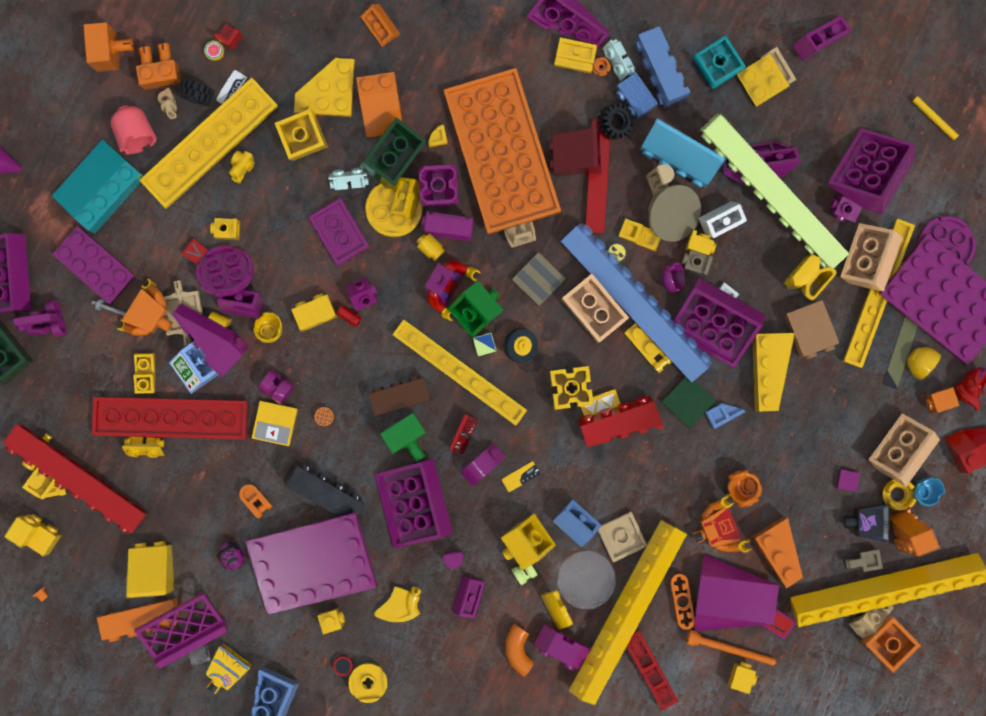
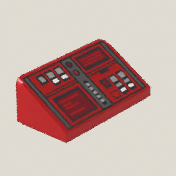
M466 414L463 416L451 443L450 450L459 454L465 452L477 425V419Z

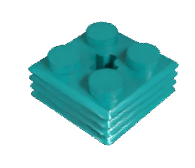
M726 35L693 56L694 62L712 89L732 78L746 67ZM716 59H717L718 61H720V60L723 61V63L721 64V66H720V65H716V63H715V62H716Z

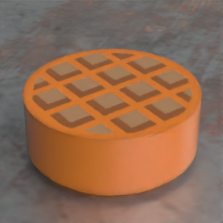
M321 407L315 412L314 418L318 425L328 426L334 420V413L330 408Z

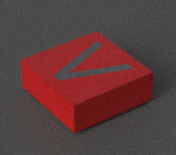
M193 239L182 254L197 265L209 250Z

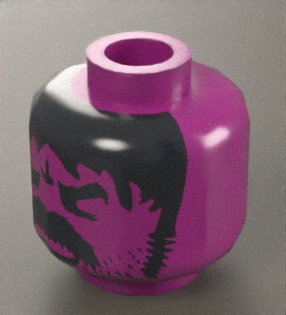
M228 541L219 547L221 551L217 554V558L225 570L231 569V571H234L245 563L243 560L246 558V555L238 543L230 544Z

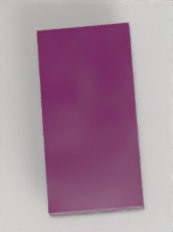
M79 226L70 233L52 254L110 305L136 277Z

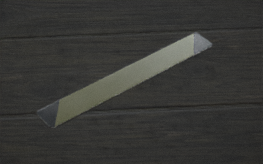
M906 316L883 385L894 389L898 388L918 328Z

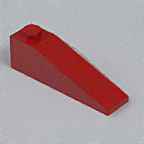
M986 427L960 430L944 438L961 473L969 474L986 465Z

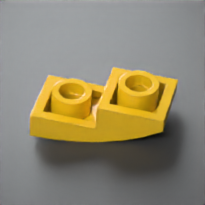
M135 353V374L133 375L135 394L155 393V353Z

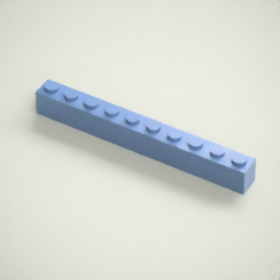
M583 223L577 225L561 242L595 276L605 290L691 382L697 379L712 364L709 355L697 347L696 341L684 333L682 326L675 323L671 319L669 312L658 305L656 298L645 291L643 284L631 276L630 270L618 262L617 256L605 248L604 242L592 234L593 232L589 226Z

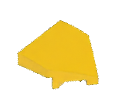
M37 467L22 486L23 489L41 499L66 495L65 488L57 486L54 483L55 480L50 476L45 477L41 475Z

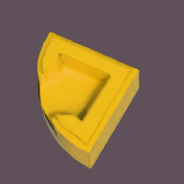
M444 124L438 126L432 132L429 138V148L448 144Z

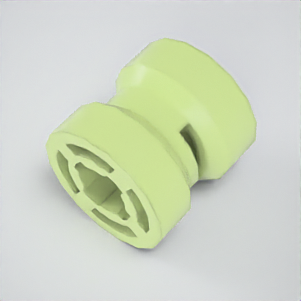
M532 565L526 568L525 571L520 566L511 569L521 586L529 578H534L538 575Z

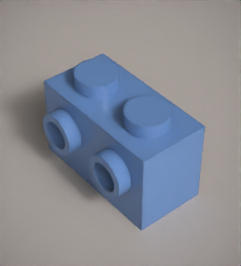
M573 499L553 520L580 547L584 546L601 527V524Z

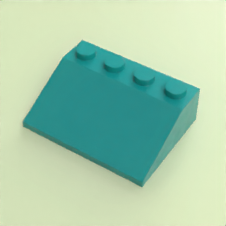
M102 139L55 191L52 197L82 226L95 234L141 183L139 180L144 175Z

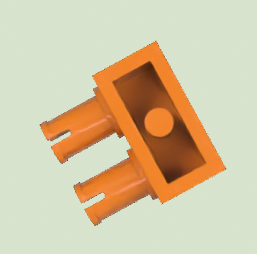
M163 43V46L162 44L157 45L160 61L157 63L152 61L151 47L139 48L141 65L136 66L139 85L144 90L180 84L179 65L175 60L171 59L169 43Z

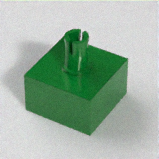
M479 281L463 292L448 308L449 312L472 338L503 311L495 301L499 298L498 292L494 289H490L487 292Z
M415 413L410 414L380 434L392 454L402 448H407L415 462L426 456L416 441H418L419 437L426 434L427 431Z

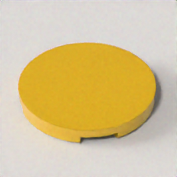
M398 181L390 190L379 184L372 189L366 200L365 211L369 223L378 233L388 237H401L412 232L419 224L423 213V206H420L419 196L413 219L390 214Z

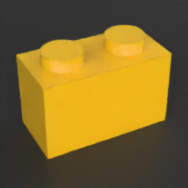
M318 294L312 297L313 301L308 303L306 301L295 304L296 308L291 309L300 331H306L337 318L328 295Z

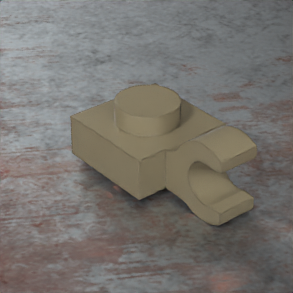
M879 549L858 552L859 558L845 560L847 568L861 567L863 572L883 569Z

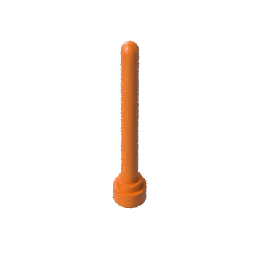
M689 629L685 643L687 645L698 646L701 644L765 664H776L775 658L701 637V634H698V631Z

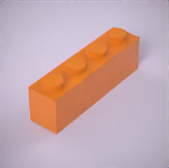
M177 598L97 617L101 640L108 639L109 642L120 640V636L127 635L128 638L137 636L135 628L178 606ZM180 612L177 613L176 617H181ZM163 620L159 626L170 628L172 621ZM146 629V633H152L155 631Z

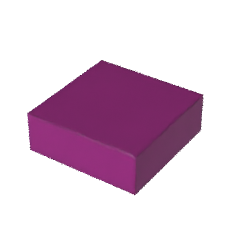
M840 469L836 488L857 492L860 473Z

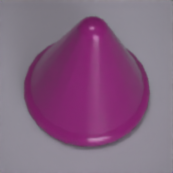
M0 145V174L21 172V165Z

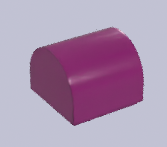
M458 550L444 553L445 565L452 569L458 568L463 562V551Z

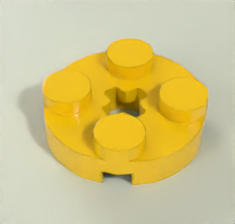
M374 663L360 664L353 670L349 678L351 694L364 703H372L380 699L388 685L387 675L383 668ZM366 678H370L374 682L370 688H367L365 684L363 685V681H366Z

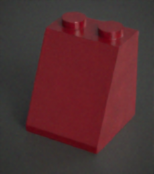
M597 128L553 134V140L549 142L550 152H553V159H550V169L554 171L556 176L601 173L600 134Z

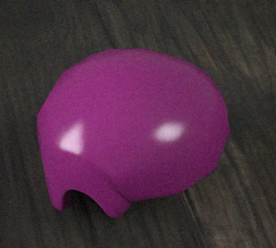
M679 262L668 264L662 270L661 283L669 292H679L685 288V273Z

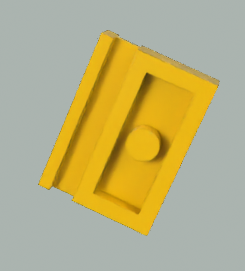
M560 38L554 66L591 74L597 45Z

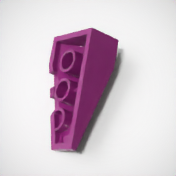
M536 0L527 15V18L544 29H554L559 31V34L574 36L579 41L594 44L597 47L601 45L610 33L578 0Z
M182 303L172 313L186 334H190L194 339L193 345L195 348H200L206 356L203 358L205 362L220 377L226 374L249 347L236 333Z

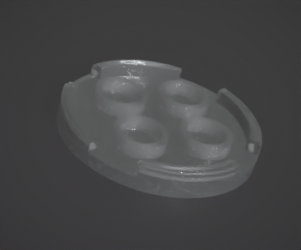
M580 551L570 555L562 563L558 572V587L562 596L568 603L580 609H593L603 605L611 597L615 588L616 579L612 565L604 556L593 551Z

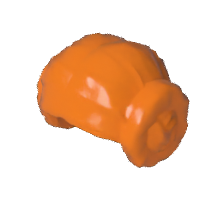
M744 469L728 475L729 483L727 488L731 499L737 503L739 508L749 507L759 502L758 498L762 494V486L756 474Z

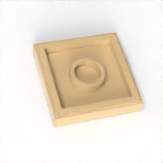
M631 511L602 524L598 530L613 563L647 547L646 541Z

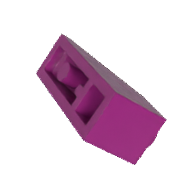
M841 15L806 34L792 46L803 62L850 33L851 29Z

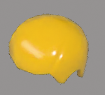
M265 312L259 319L255 320L253 332L261 342L272 343L281 336L283 325L279 316L274 313Z

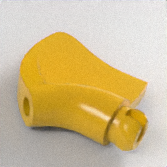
M395 586L389 600L375 611V617L389 622H405L421 614L417 607L421 589L413 586L411 591Z

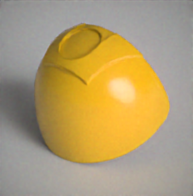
M918 347L909 355L907 366L916 379L922 380L936 367L941 354L929 347Z

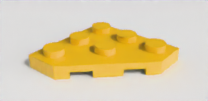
M335 58L295 93L294 113L298 114L311 109L315 112V115L352 117L355 60Z

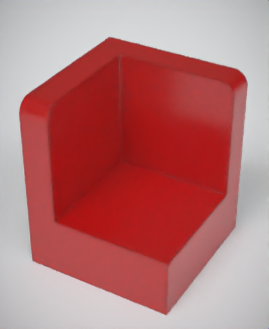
M228 24L224 26L220 34L215 33L213 35L219 43L231 51H234L243 37L240 30L234 29Z

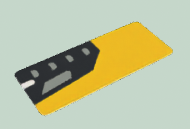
M532 461L503 478L502 482L508 492H511L540 475V472Z

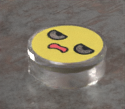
M615 243L608 248L610 253L617 256L618 262L623 261L626 257V249L622 244Z

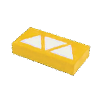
M614 389L593 397L594 405L580 407L584 416L588 414L595 415L600 413L602 409L618 407L620 401Z

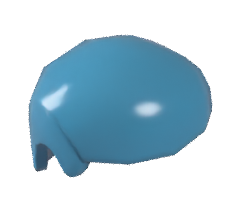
M933 477L919 479L913 488V496L920 505L928 507L939 503L940 496L945 494L944 484L939 479Z

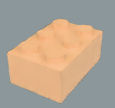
M859 223L840 277L849 284L884 292L903 237L895 230Z
M593 274L589 275L561 299L597 344L629 319Z
M902 413L869 458V461L874 468L906 487L940 439L934 431Z

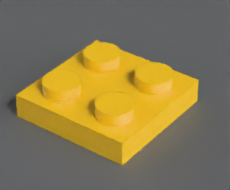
M771 53L737 74L756 107L790 87Z

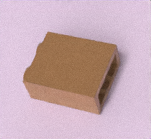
M823 300L783 315L789 332L795 333L793 342L800 358L806 357V360L818 356L816 352L823 350L824 353L835 349L834 345L839 344Z

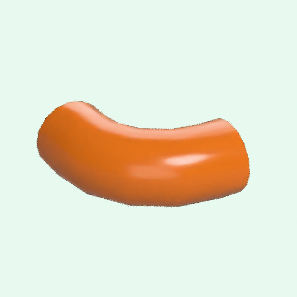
M514 623L505 640V654L513 669L522 677H525L534 665V660L529 658L524 650V643L529 633Z

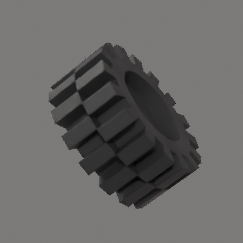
M181 80L177 96L192 103L210 106L215 91L197 82Z
M615 103L604 107L600 111L601 114L597 117L600 121H597V125H601L598 129L599 131H604L602 135H607V139L616 140L623 138L633 130L630 126L634 125V122L631 121V119H634V116L629 115L632 111L630 109L626 110V105L622 106L621 103ZM613 114L617 115L620 120V127L618 129L614 128L611 123V116Z

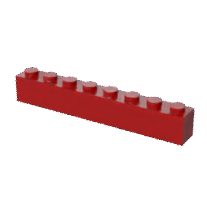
M21 423L16 424L3 442L7 446L5 448L7 451L14 455L17 453L23 457L22 461L24 463L37 467L41 475L53 478L55 480L54 483L60 488L64 489L66 487L71 491L70 494L74 498L86 501V505L90 509L103 513V518L109 522L114 521L119 524L118 528L125 533L130 532L132 534L148 513Z

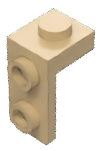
M893 606L869 610L864 615L852 619L849 625L861 638L875 634L892 611Z

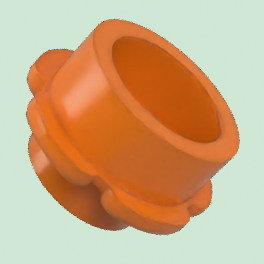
M604 57L595 59L592 68L593 72L599 74V76H605L611 69L610 63Z

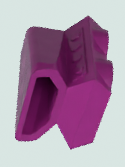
M436 165L418 168L420 206L438 209L449 208L450 205L459 204L457 166Z

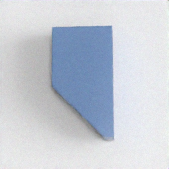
M720 403L707 410L705 415L713 429H716L745 413V410Z

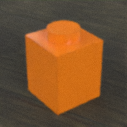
M953 387L926 395V406L932 413H939L960 406Z

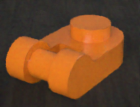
M248 484L240 489L239 496L241 501L258 519L263 516L264 511L270 510L273 507V504L255 485ZM259 499L262 504L256 507L253 503Z

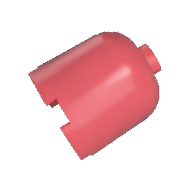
M121 106L111 117V128L120 152L125 151L126 155L136 154L143 151L142 147L148 144L151 147L156 143L157 138L144 111L139 107Z

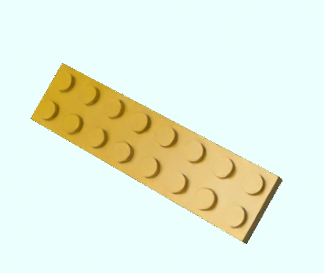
M251 77L139 181L167 209L279 106Z

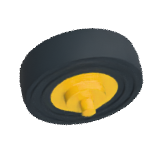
M514 329L508 333L504 340L505 354L514 362H528L537 353V338L528 329Z

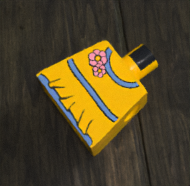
M223 643L218 648L206 672V675L212 679L207 689L214 694L218 692L221 686L226 690L230 689L252 667V664Z

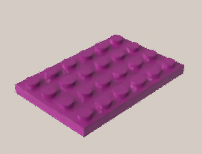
M925 234L888 281L884 292L881 291L879 295L963 364L969 365L986 343V281L933 237Z

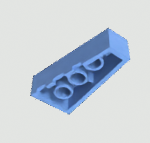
M660 26L638 34L635 45L638 52H642L644 57L642 62L644 68L650 72L651 76L649 79L652 87L657 89L658 94H656L659 104H663L664 109L686 101L691 92L688 87L684 88V77L681 72L676 71L677 65L674 56L668 54L670 48Z

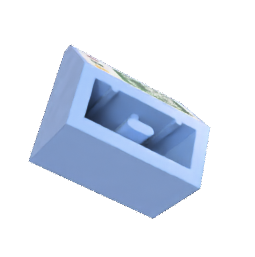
M194 342L182 349L169 362L191 394L218 376L203 359L206 356L201 349L195 348Z

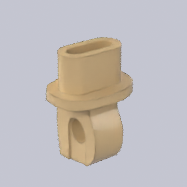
M168 87L158 94V101L161 104L162 111L170 119H175L177 117L175 112L177 104L172 91Z

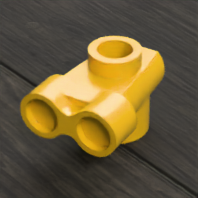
M237 151L231 159L233 167L229 174L234 182L240 184L245 173L252 170L254 158L251 153Z

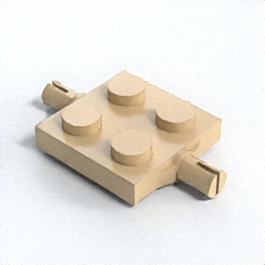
M181 280L173 282L175 293L164 297L167 303L166 308L168 309L165 318L173 322L172 327L166 334L168 336L175 334L183 335L184 346H188L192 343L191 335L183 331L172 313L181 303L202 315L203 309L200 292H184Z

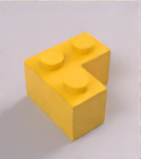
M29 514L17 517L4 537L19 547L28 546L40 555L46 556L50 554L61 534L57 532L58 529L56 527L42 523V519L39 516Z

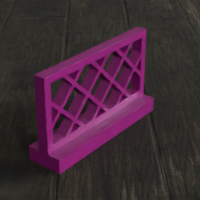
M204 591L135 628L136 635L155 659V664L159 669L228 632L227 621L223 616H220ZM203 599L206 604L205 608H195V603ZM181 610L189 611L187 618L176 616ZM192 612L201 613V621L190 619ZM205 615H212L216 618L211 623L204 622ZM163 620L172 621L170 628L159 626L160 622ZM175 621L185 623L184 630L174 629ZM188 624L199 625L198 630L194 632L187 631ZM146 629L155 630L153 637L144 636L142 632ZM157 632H168L167 639L156 638ZM171 633L182 635L178 641L169 640ZM154 643L165 644L164 648L158 652L153 648Z

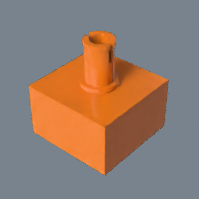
M107 22L84 24L86 62L97 72L120 70L118 52L134 51V47H132L134 45L133 40H117V32Z

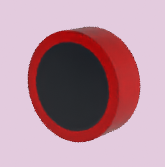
M340 656L335 660L333 669L339 676H346L352 671L353 662L347 656Z

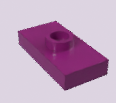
M41 311L30 312V316L13 318L15 326H30L57 322L59 320L58 314H42Z

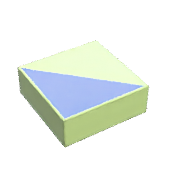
M492 333L473 338L478 357L496 352Z

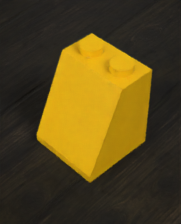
M165 541L154 542V546H146V543L134 544L135 547L128 549L127 598L167 595L175 590L172 544L166 545Z

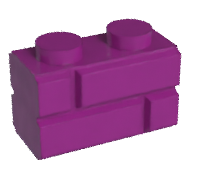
M245 289L231 296L218 297L217 301L221 312L252 318H259L263 305L260 292H250Z

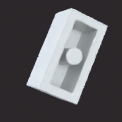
M733 201L698 218L705 235L712 238L747 221L741 205Z

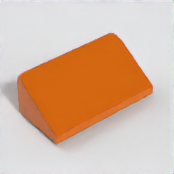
M372 4L360 16L381 47L400 35L398 29L379 4Z

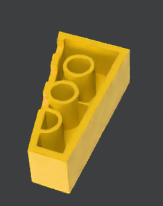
M795 333L757 334L753 339L755 412L779 411Z

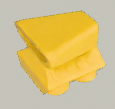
M812 253L801 261L784 281L787 290L800 288L809 300H814L837 272L832 267L819 269L820 257Z

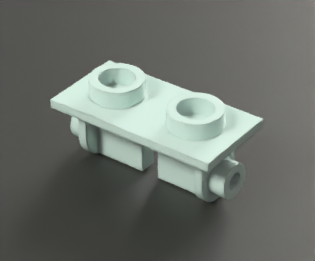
M617 39L610 40L602 49L606 58L609 59L615 74L622 81L627 75L630 76L635 73V67L629 57L622 58L627 53L621 42H618Z
M354 168L349 172L334 170L332 171L333 173L329 174V180H333L330 181V188L334 190L348 189V182H351L352 188H361L369 185L368 177L364 178V176H367V173L361 168Z

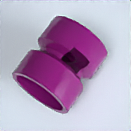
M272 369L262 380L258 390L265 395H272L271 399L281 405L287 399L295 384L286 378L282 380L281 375Z

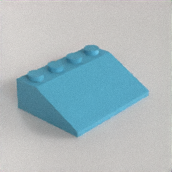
M659 119L656 120L640 148L645 157L658 160L659 165L666 164L671 166L675 170L676 175L684 179L687 177L698 188H706L725 160L722 156Z

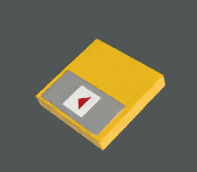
M260 401L252 439L290 446L298 409Z

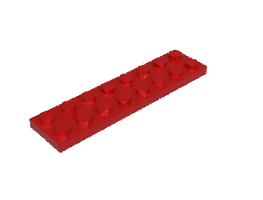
M93 397L92 436L247 439L248 401Z

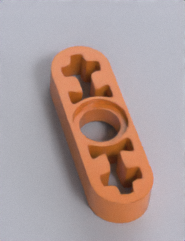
M675 573L670 578V586L676 620L682 629L688 630L695 624L689 583L685 575ZM677 577L684 580V583H681L682 590L686 589V593L679 592L675 594V591H679L678 585L674 584L677 581ZM680 596H686L688 603L681 607L677 604V599ZM690 609V611H686V616L691 618V621H688V625H685L681 622L684 619L683 612L679 613L678 610Z

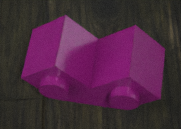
M544 624L534 643L540 649L539 653L546 657L552 656L560 660L570 670H574V668L580 670L591 650L582 642L570 638L558 629Z

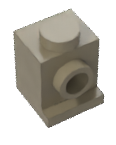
M690 250L688 254H684L682 264H684L683 270L705 277L708 274L713 257ZM694 259H699L700 265H695Z

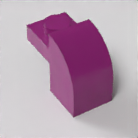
M492 443L460 473L473 487L506 456Z

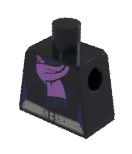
M876 504L854 508V516H844V528H854V535L858 537L890 542V505Z

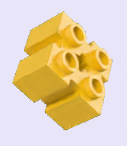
M589 366L573 368V373L566 374V369L549 372L551 387L556 386L557 394H552L554 410L570 408V403L576 402L577 407L594 405L592 389L587 390L586 383L591 382ZM568 383L576 386L573 394L566 390V386H569Z

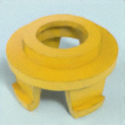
M894 479L890 480L884 486L882 492L885 504L890 505V508L894 510L911 508L916 502L913 496L914 485L909 482L905 487ZM899 487L904 491V497L901 501H894L891 498L893 488Z

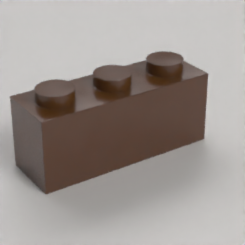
M420 375L409 378L408 383L402 384L401 381L390 384L391 388L383 389V386L372 389L373 393L368 394L375 417L431 400L425 378L420 379Z

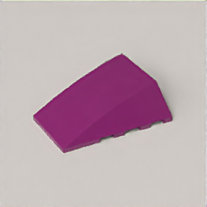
M704 554L694 630L774 624L779 585Z

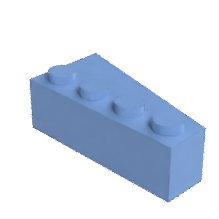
M266 667L259 669L252 716H286L299 682Z

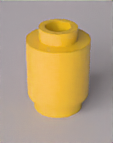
M424 233L417 240V248L429 259L436 261L445 252L442 248L443 245L430 233L428 235Z

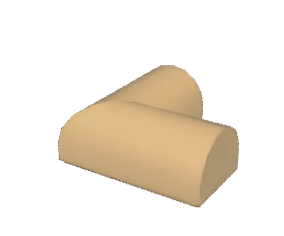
M666 164L659 165L647 174L646 177L653 197L660 189L668 187V183L673 180L674 170L671 166Z

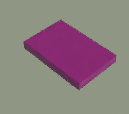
M341 198L308 217L337 266L370 247Z

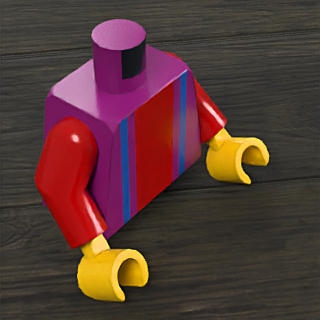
M450 260L444 265L437 264L425 284L428 304L441 313L442 318L453 321L449 317L450 312L448 308H445L464 274L471 280L476 281L477 279L473 277V274L475 272L480 274V271L456 260Z

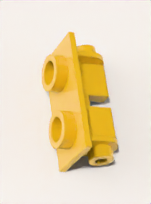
M143 437L125 438V446H122L125 454L130 457L146 455L150 458H157L158 456H164L161 447H164L165 442L161 438L147 437L146 444H143Z

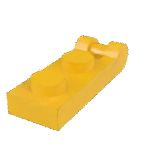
M637 323L624 332L626 337L658 373L663 371L664 366L672 363L669 357ZM659 354L662 359L657 362L654 357Z

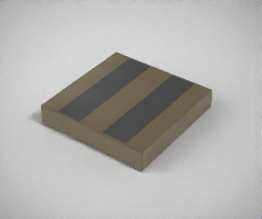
M538 252L512 281L540 306L566 278Z

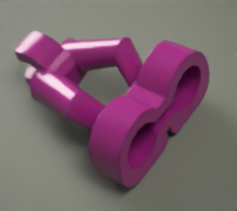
M57 299L45 302V310L37 309L34 311H41L42 314H58L59 320L57 322H51L44 327H36L35 325L17 326L18 332H28L31 336L45 335L52 331L55 337L67 335L66 325Z

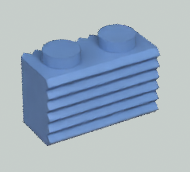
M636 72L617 85V97L620 101H625L628 105L627 110L630 109L632 111L630 115L636 116L637 119L658 105V102Z

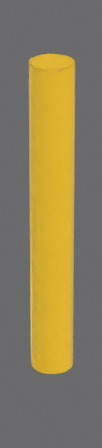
M918 96L912 101L953 141L959 136Z

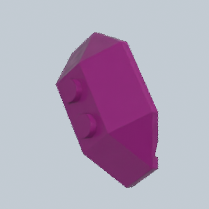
M775 141L749 144L780 179L801 163L796 146H788ZM724 157L725 160L722 163L724 174L742 185L745 184L740 179L742 177L739 171L734 172L727 165L729 163L728 159Z

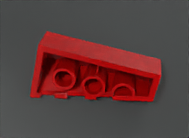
M640 396L633 402H623L618 407L612 409L605 408L600 413L595 415L588 414L577 420L587 447L610 442L613 440L612 437L627 438L632 432L647 433L648 428L657 427V430L664 429L651 396Z

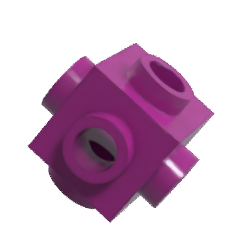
M837 194L830 203L831 209L829 212L835 214L834 218L845 222V219L856 222L862 207L847 197Z
M367 277L346 286L349 298L356 311L377 302L375 294H378L374 283L370 284Z

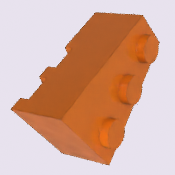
M909 508L891 513L890 525L895 535L894 543L898 550L918 557L940 548L933 530L923 520L918 522L916 520L918 516L911 514Z
M781 517L751 536L782 586L788 588L803 578L787 517Z

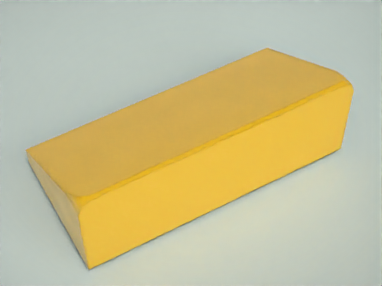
M400 177L390 214L409 219L414 218L420 194L418 180Z

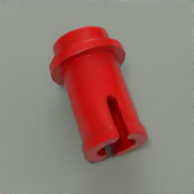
M344 305L339 308L336 314L349 322L351 327H357L362 320L359 313L355 314Z

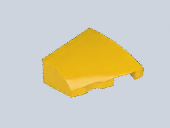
M556 589L549 593L546 591L540 594L557 629H563L573 624Z

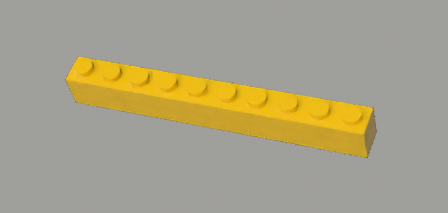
M662 520L569 689V692L581 701L593 705L596 704L687 536L686 533Z
M975 553L790 597L791 611L798 627L808 626L936 594L986 583V566L980 555Z

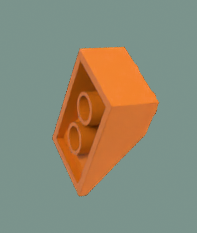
M394 72L356 78L367 138L380 137L396 117L402 121Z

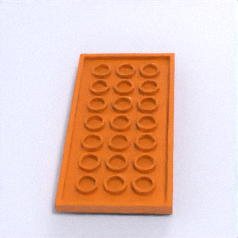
M514 68L444 89L487 234L489 235L561 213L517 69Z

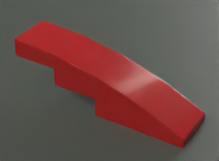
M641 632L634 633L627 645V649L663 711L678 703L679 700Z

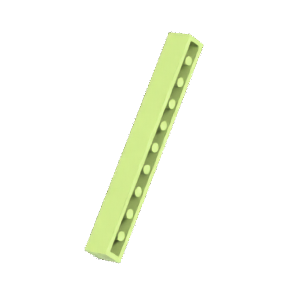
M717 113L700 129L703 133L701 137L708 144L713 143L716 149L714 151L723 158L726 157L729 163L727 165L734 172L739 171L742 177L740 179L747 186L751 184L754 187L755 191L753 193L760 200L764 198L767 201L766 207L773 214L777 212L780 215L779 221L786 228L790 226L793 229L791 234L798 241L802 239L806 243L804 248L810 254L815 253L820 257V265L823 268L826 266L835 268L849 255L842 245L721 114Z

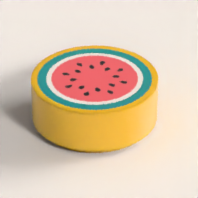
M210 41L206 44L204 52L208 59L212 61L222 59L224 48L221 43Z

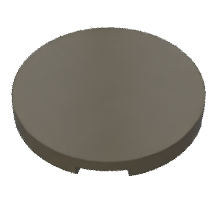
M681 184L660 189L654 195L648 207L651 231L657 237L669 242L679 241L689 236L699 222L698 218L701 216V203L697 194L691 188Z

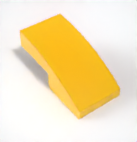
M625 219L619 234L620 238L656 252L661 240L650 228Z

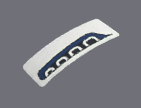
M234 70L216 100L223 104L241 88L247 77Z

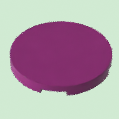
M952 216L936 218L928 222L919 233L917 244L925 234H929L964 264L968 265L974 257L976 239L967 224L959 218Z
M232 245L218 246L207 251L196 266V278L200 287L205 292L219 297L239 293L249 285L254 275V265L250 255L246 251L235 248Z

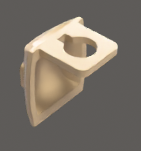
M533 222L504 230L505 236L512 248L536 241Z

